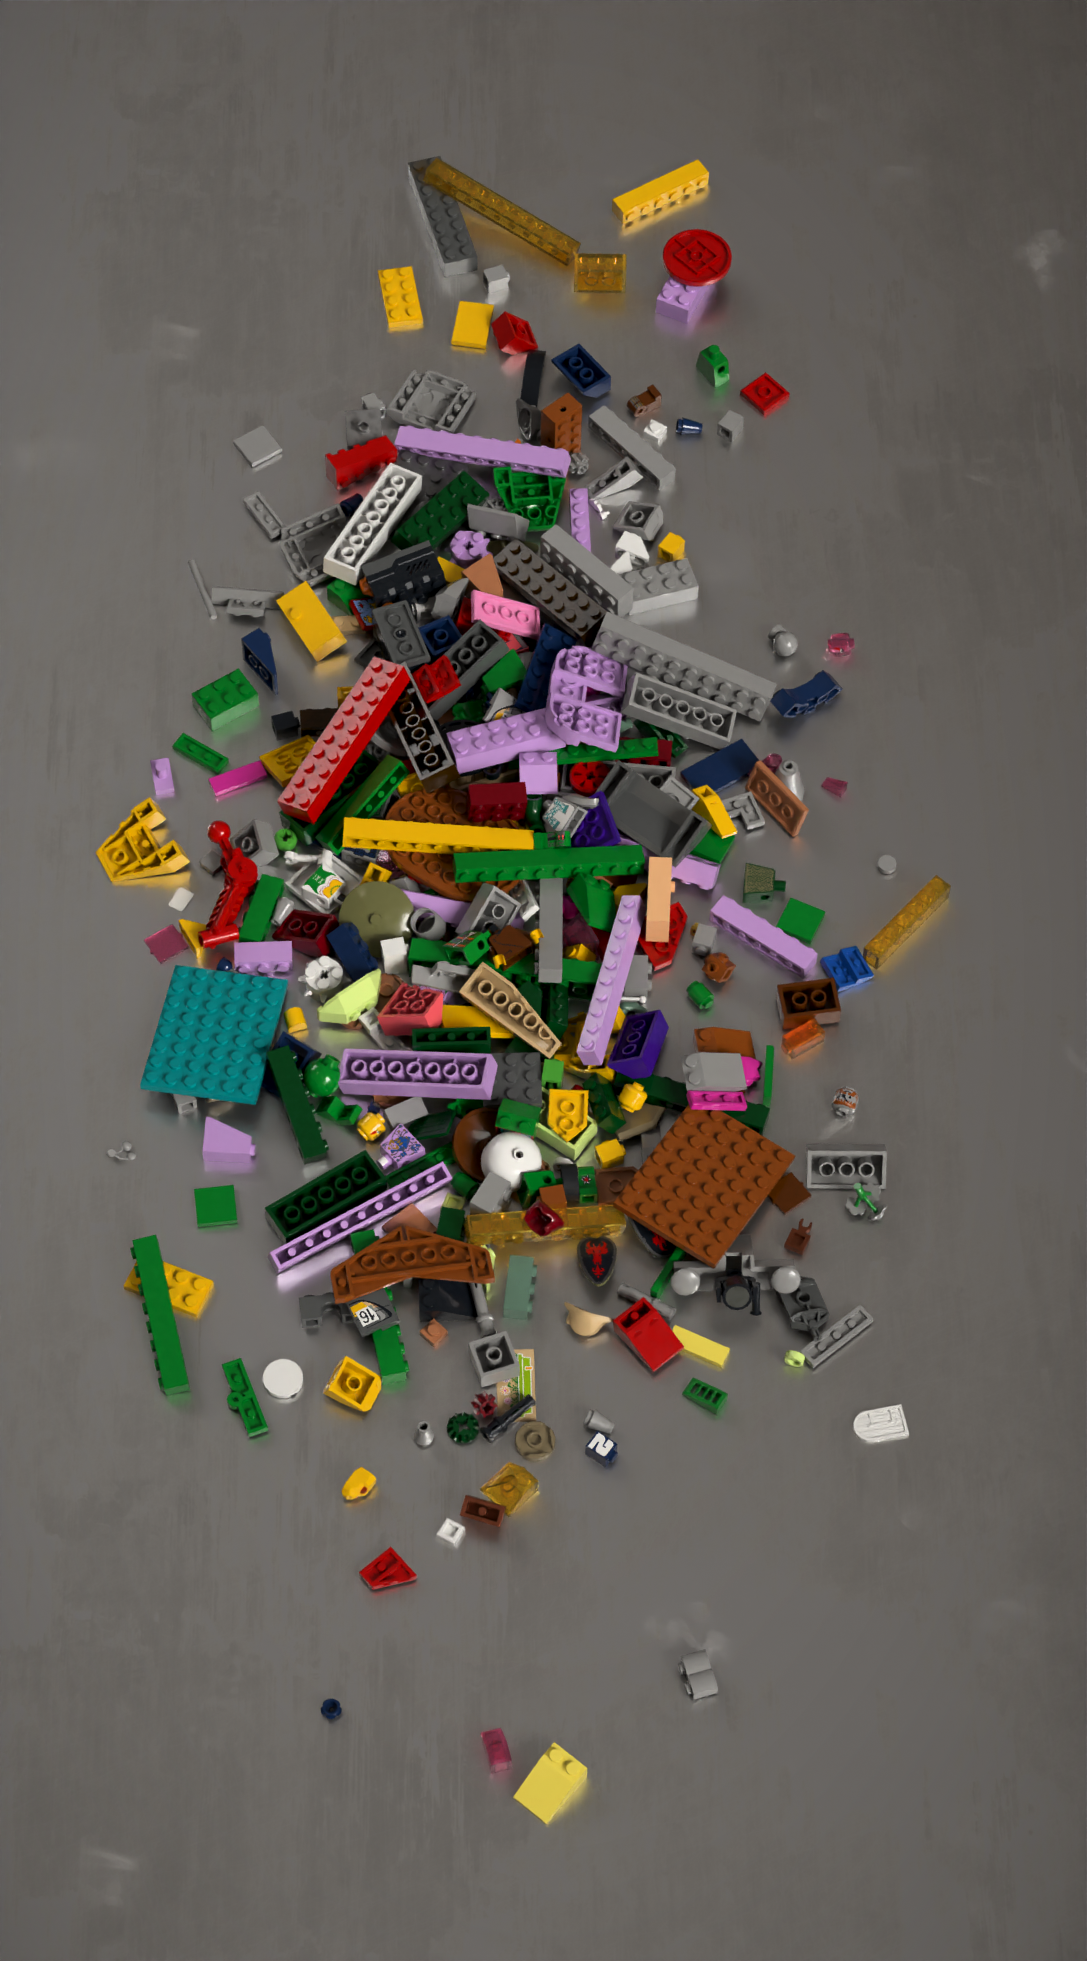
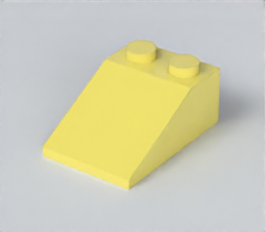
M554 1742L539 1759L513 1798L547 1824L585 1780L588 1768Z

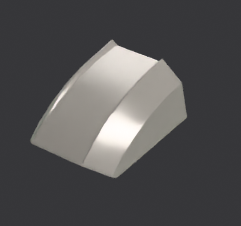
M629 501L614 523L613 528L621 533H624V531L634 533L641 537L642 540H654L655 535L661 525H663L664 514L658 504Z
M468 578L458 579L447 584L435 595L434 608L430 612L435 621L448 615L453 620L464 597L469 581Z

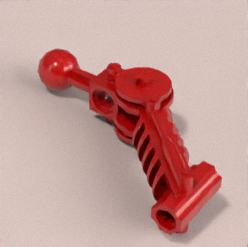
M221 820L214 821L208 826L207 835L211 842L219 844L222 851L220 864L226 876L223 884L224 889L221 891L216 906L213 908V913L207 922V930L200 931L197 935L198 942L203 949L208 947L215 949L219 944L239 939L238 927L233 921L238 916L237 913L241 909L244 898L249 896L254 890L258 877L257 865L254 861L244 857L240 847L232 848L229 841L231 835L230 827Z

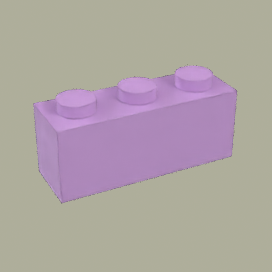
M292 941L234 943L235 970L240 973L257 971L262 973L268 971L286 972L293 970Z

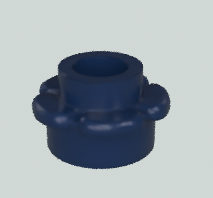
M335 1699L325 1700L321 1707V1713L327 1719H335L342 1711L339 1701Z

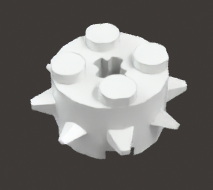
M321 956L311 963H307L305 975L298 977V981L306 985L304 996H310L316 1001L320 1000L322 1004L341 992L344 985L351 983V979L343 976L344 965H340L328 956Z

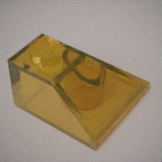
M508 1462L480 1488V1491L492 1502L507 1506L505 1514L510 1517L538 1491V1480L524 1467Z

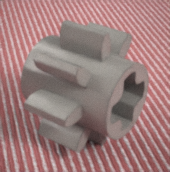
M573 453L570 456L571 461L568 470L576 475L585 473L589 467L587 462L589 459L585 454Z

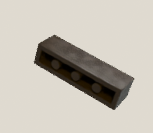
M339 708L300 710L301 737L309 735L311 738H319Z

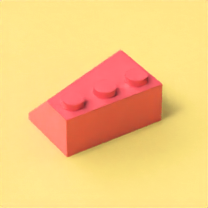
M403 982L377 1016L385 1036H412V1029L438 1028L442 1023L443 994L431 989L421 990L416 985L410 987L407 983Z

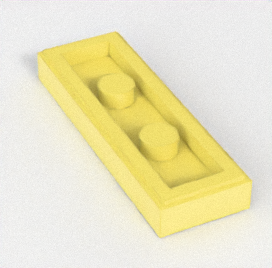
M677 1325L674 1326L672 1331L684 1346V1349L681 1351L722 1368L730 1348Z

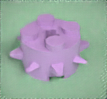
M474 531L457 532L450 543V548H445L444 550L451 553L452 558L450 562L464 569L489 553L493 556V553L487 551L486 548L490 542L489 538L484 539L481 533Z

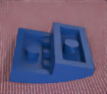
M857 946L840 949L838 954L823 957L820 961L828 977L834 978L837 992L862 984L874 976Z

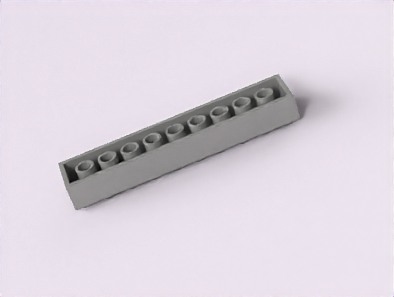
M606 612L591 648L594 652L655 676L693 694L736 709L738 713L759 722L771 701L777 683L609 612Z

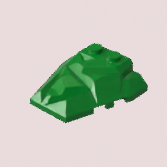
M511 467L493 468L495 487L507 511L530 521L527 532L549 530L555 525L566 478L528 472L512 473Z

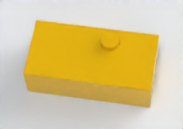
M304 581L276 600L317 662L347 642L307 581Z

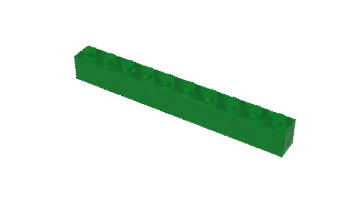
M642 845L453 853L452 867L455 883L576 877L578 873L591 876L643 874L645 858Z

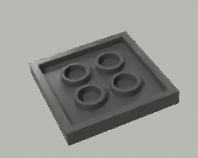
M540 1052L487 1053L492 1054L498 1067L491 1100H483L484 1108H499L503 1098L542 1107Z

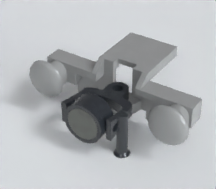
M750 1234L739 1235L714 1269L702 1261L673 1262V1275L670 1284L675 1293L684 1296L691 1295L696 1291H713V1285L715 1284L717 1303H721L722 1295L723 1303L731 1310H742L748 1307L752 1301V1311H750V1314L758 1316L762 1314L760 1311V1290H772L774 1288L779 1293H792L799 1287L801 1278L798 1271L795 1270L794 1259L754 1260ZM726 1256H741V1270L729 1269L726 1271Z

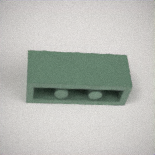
M510 1255L503 1306L504 1318L527 1320L528 1313H532L533 1301H529L530 1295H534L535 1283H532V1277L537 1275V1265H534V1257Z

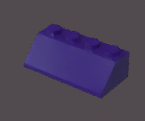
M661 1010L625 1016L607 1063L609 1068L632 1079L647 1078L652 1075L669 1029Z

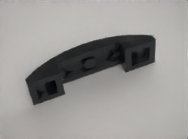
M529 349L520 399L529 405H535L537 408L546 351Z

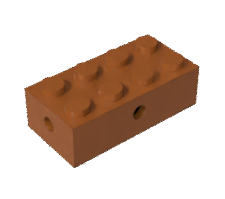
M566 393L541 410L540 446L543 445L552 449L563 448L571 456L573 453H578L581 450L582 404L570 393Z

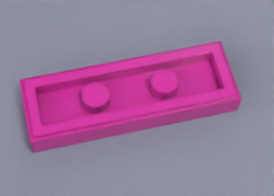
M261 760L214 776L208 780L215 796H219L268 777Z
M688 1090L686 1094L690 1109L746 1111L747 1109L743 1092Z

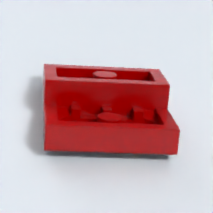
M445 655L441 656L431 665L424 664L412 674L426 703L433 702L461 686L449 658Z

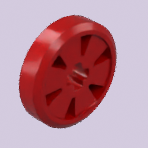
M601 761L578 762L570 770L569 782L577 794L590 797L595 794L610 770Z

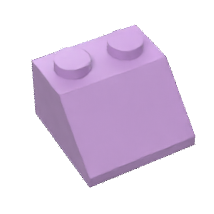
M557 752L519 753L520 782H525L527 795L558 794Z

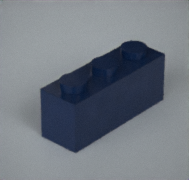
M352 922L343 923L326 935L353 982L379 968L377 960L370 954L367 943L362 940L358 928Z

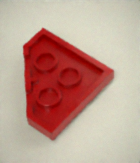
M679 902L670 905L668 942L646 941L647 915L644 917L637 943L644 955H648V961L652 963L654 971L672 963L688 916Z

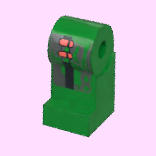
M570 831L533 833L534 850L571 847Z

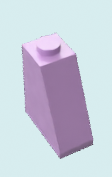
M206 1117L202 1151L203 1160L251 1163V1156H255L256 1145L252 1144V1137L218 1120Z

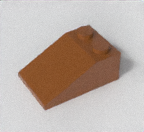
M718 1027L694 1029L693 1043L695 1053H740L741 1057L756 1059L750 1031Z

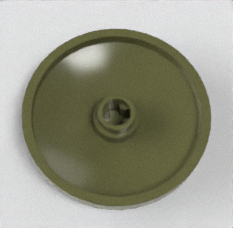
M371 881L361 884L346 896L339 912V926L343 923L352 922L358 928L362 940L367 943L372 957L380 958V941L403 937L405 944L409 942L414 932L410 925V920L415 910L407 894L399 887L388 882Z

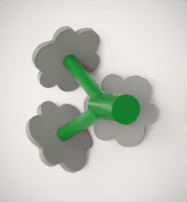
M869 1182L867 1185L855 1183L854 1189L858 1197L856 1199L847 1198L845 1208L852 1215H863L868 1205L872 1209L868 1216L869 1220L874 1221L882 1218L887 1206L881 1204L876 1208L873 1205L874 1201L877 1202L880 1199V1187L874 1186L872 1182Z

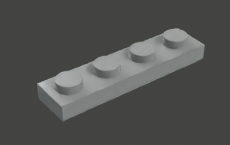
M859 1305L822 1333L821 1340H813L800 1353L805 1356V1361L814 1368L871 1324L873 1317Z

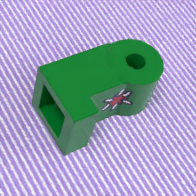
M594 1166L577 1167L579 1204L597 1203L598 1193Z

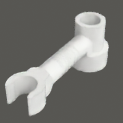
M323 850L321 855H303L292 851H286L284 854L286 864L313 862L317 863L316 868L318 870L325 863L332 869L333 853L329 850Z

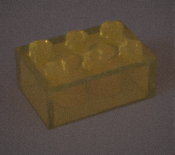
M575 253L574 292L625 293L626 254Z

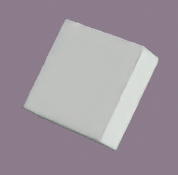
M446 1518L436 1537L455 1546L465 1527Z

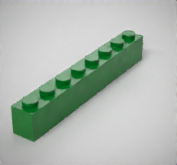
M374 1229L350 1234L353 1254H357L380 1239L379 1236H375ZM385 1287L384 1289L390 1301H392V1291L391 1289H387V1287ZM399 1324L384 1331L379 1329L371 1333L382 1385L405 1381L406 1373L409 1372L407 1360L403 1361L402 1355L405 1354L403 1342L399 1343L398 1337L401 1336Z
M152 1235L132 1240L134 1247L130 1248L133 1259L137 1260V1266H134L136 1277H140L142 1283L138 1285L140 1296L145 1297V1303H142L145 1315L148 1314L149 1321L146 1322L149 1334L152 1333L153 1340H150L152 1352H156L158 1358L154 1359L156 1371L161 1372V1378H158L160 1390H165L167 1396L190 1390L157 1236Z

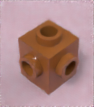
M718 952L709 954L705 958L704 966L701 970L706 973L709 979L721 983L729 979L736 965L729 960L726 954Z

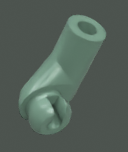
M623 1001L619 1004L625 1015L628 1013V1010L636 1014L648 1011V1009L636 1002Z

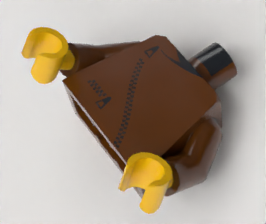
M493 924L488 928L491 937L488 939L490 948L487 951V960L495 965L496 969L500 966L504 972L532 953V941L538 944V938H544L540 929L526 931L514 928L511 925L500 929L496 924Z

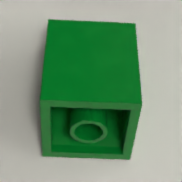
M511 649L482 677V686H480L482 696L480 699L484 701V707H486V694L489 692L496 693L498 688L504 691L511 688H518L520 690L526 668L515 649Z

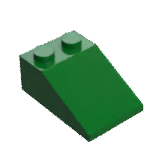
M578 873L566 889L589 926L611 933L616 918L614 894L610 889V884L603 879H595L589 874Z

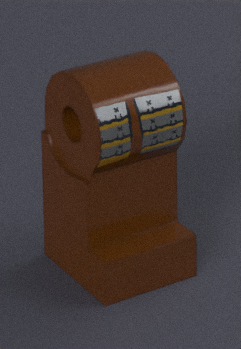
M652 384L647 387V391L632 397L627 402V407L635 417H639L660 407L662 395Z

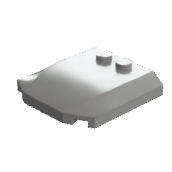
M412 370L388 406L387 414L394 422L405 426L410 425L419 429L429 428L432 431L443 430L453 434L475 401L476 392L472 393L465 382L434 371L416 373V370Z
M339 503L281 528V550L295 577L302 582L307 581L310 587L334 577L323 572V562L325 555L348 524Z

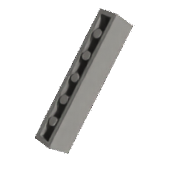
M603 405L588 416V427L623 459L628 456L637 465L642 476L659 491L675 480L676 469L674 465L666 461L660 452H656L647 441H644L636 431L629 428L626 422L620 420L611 409L609 410Z

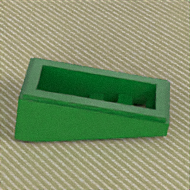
M692 1378L682 1393L685 1397L716 1415L728 1398V1394L695 1378ZM694 1385H695V1386H697L698 1388L696 1389V1391H695L694 1394H693V1393H691L690 1391L692 1390V1388H693ZM701 1389H702V1390H704V1392H703V1394H702L701 1397H700V1396H698V1394H699V1392H700ZM709 1393V1394H711V1396H710L709 1399L707 1400V1399H705V1397H706L707 1394ZM714 1397L717 1398L715 1403L712 1402Z

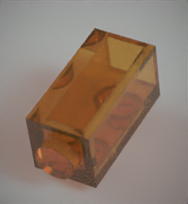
M814 1018L783 1035L781 1048L793 1060L823 1043L825 1031Z

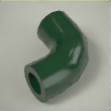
M528 794V803L524 815L525 829L534 830V833H546L542 820V796Z

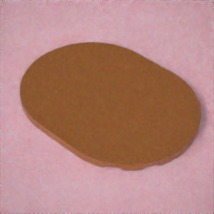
M450 787L448 789L438 788L428 794L424 788L413 793L409 792L393 804L385 820L405 822H431L434 824L519 829L510 819H502L498 822L484 820L479 823L468 821L465 801L467 793ZM386 850L390 859L403 872L448 898L472 902L483 882L455 883L452 867L453 854ZM520 880L485 881L484 883L494 885L503 892L508 893Z

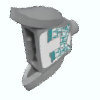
M566 794L562 798L555 797L553 801L546 800L543 803V809L546 810L543 816V820L546 822V833L570 831L572 838L588 813L586 809L596 808L599 798Z

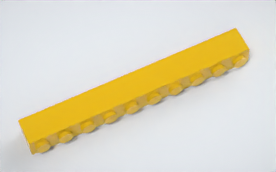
M344 817L342 847L438 854L533 850L534 830Z

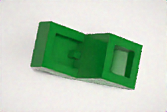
M328 1096L322 1099L316 1114L342 1126L354 1125L363 1109L358 1104L345 1105L337 1096Z

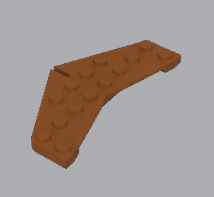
M406 1225L405 1234L407 1240H403L402 1229L399 1226L334 1267L330 1273L335 1304L346 1303L411 1277L480 1284L495 1283L490 1253L486 1248Z

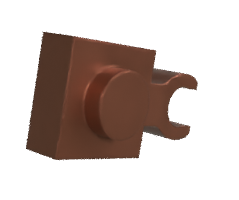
M803 1218L799 1221L798 1230L792 1228L784 1244V1248L803 1255L811 1237L807 1233L812 1228V1222H810L808 1227L802 1226Z

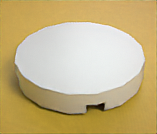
M278 1359L266 1367L263 1373V1385L271 1396L284 1399L289 1398L291 1395L298 1393L303 1385L302 1370L294 1361Z

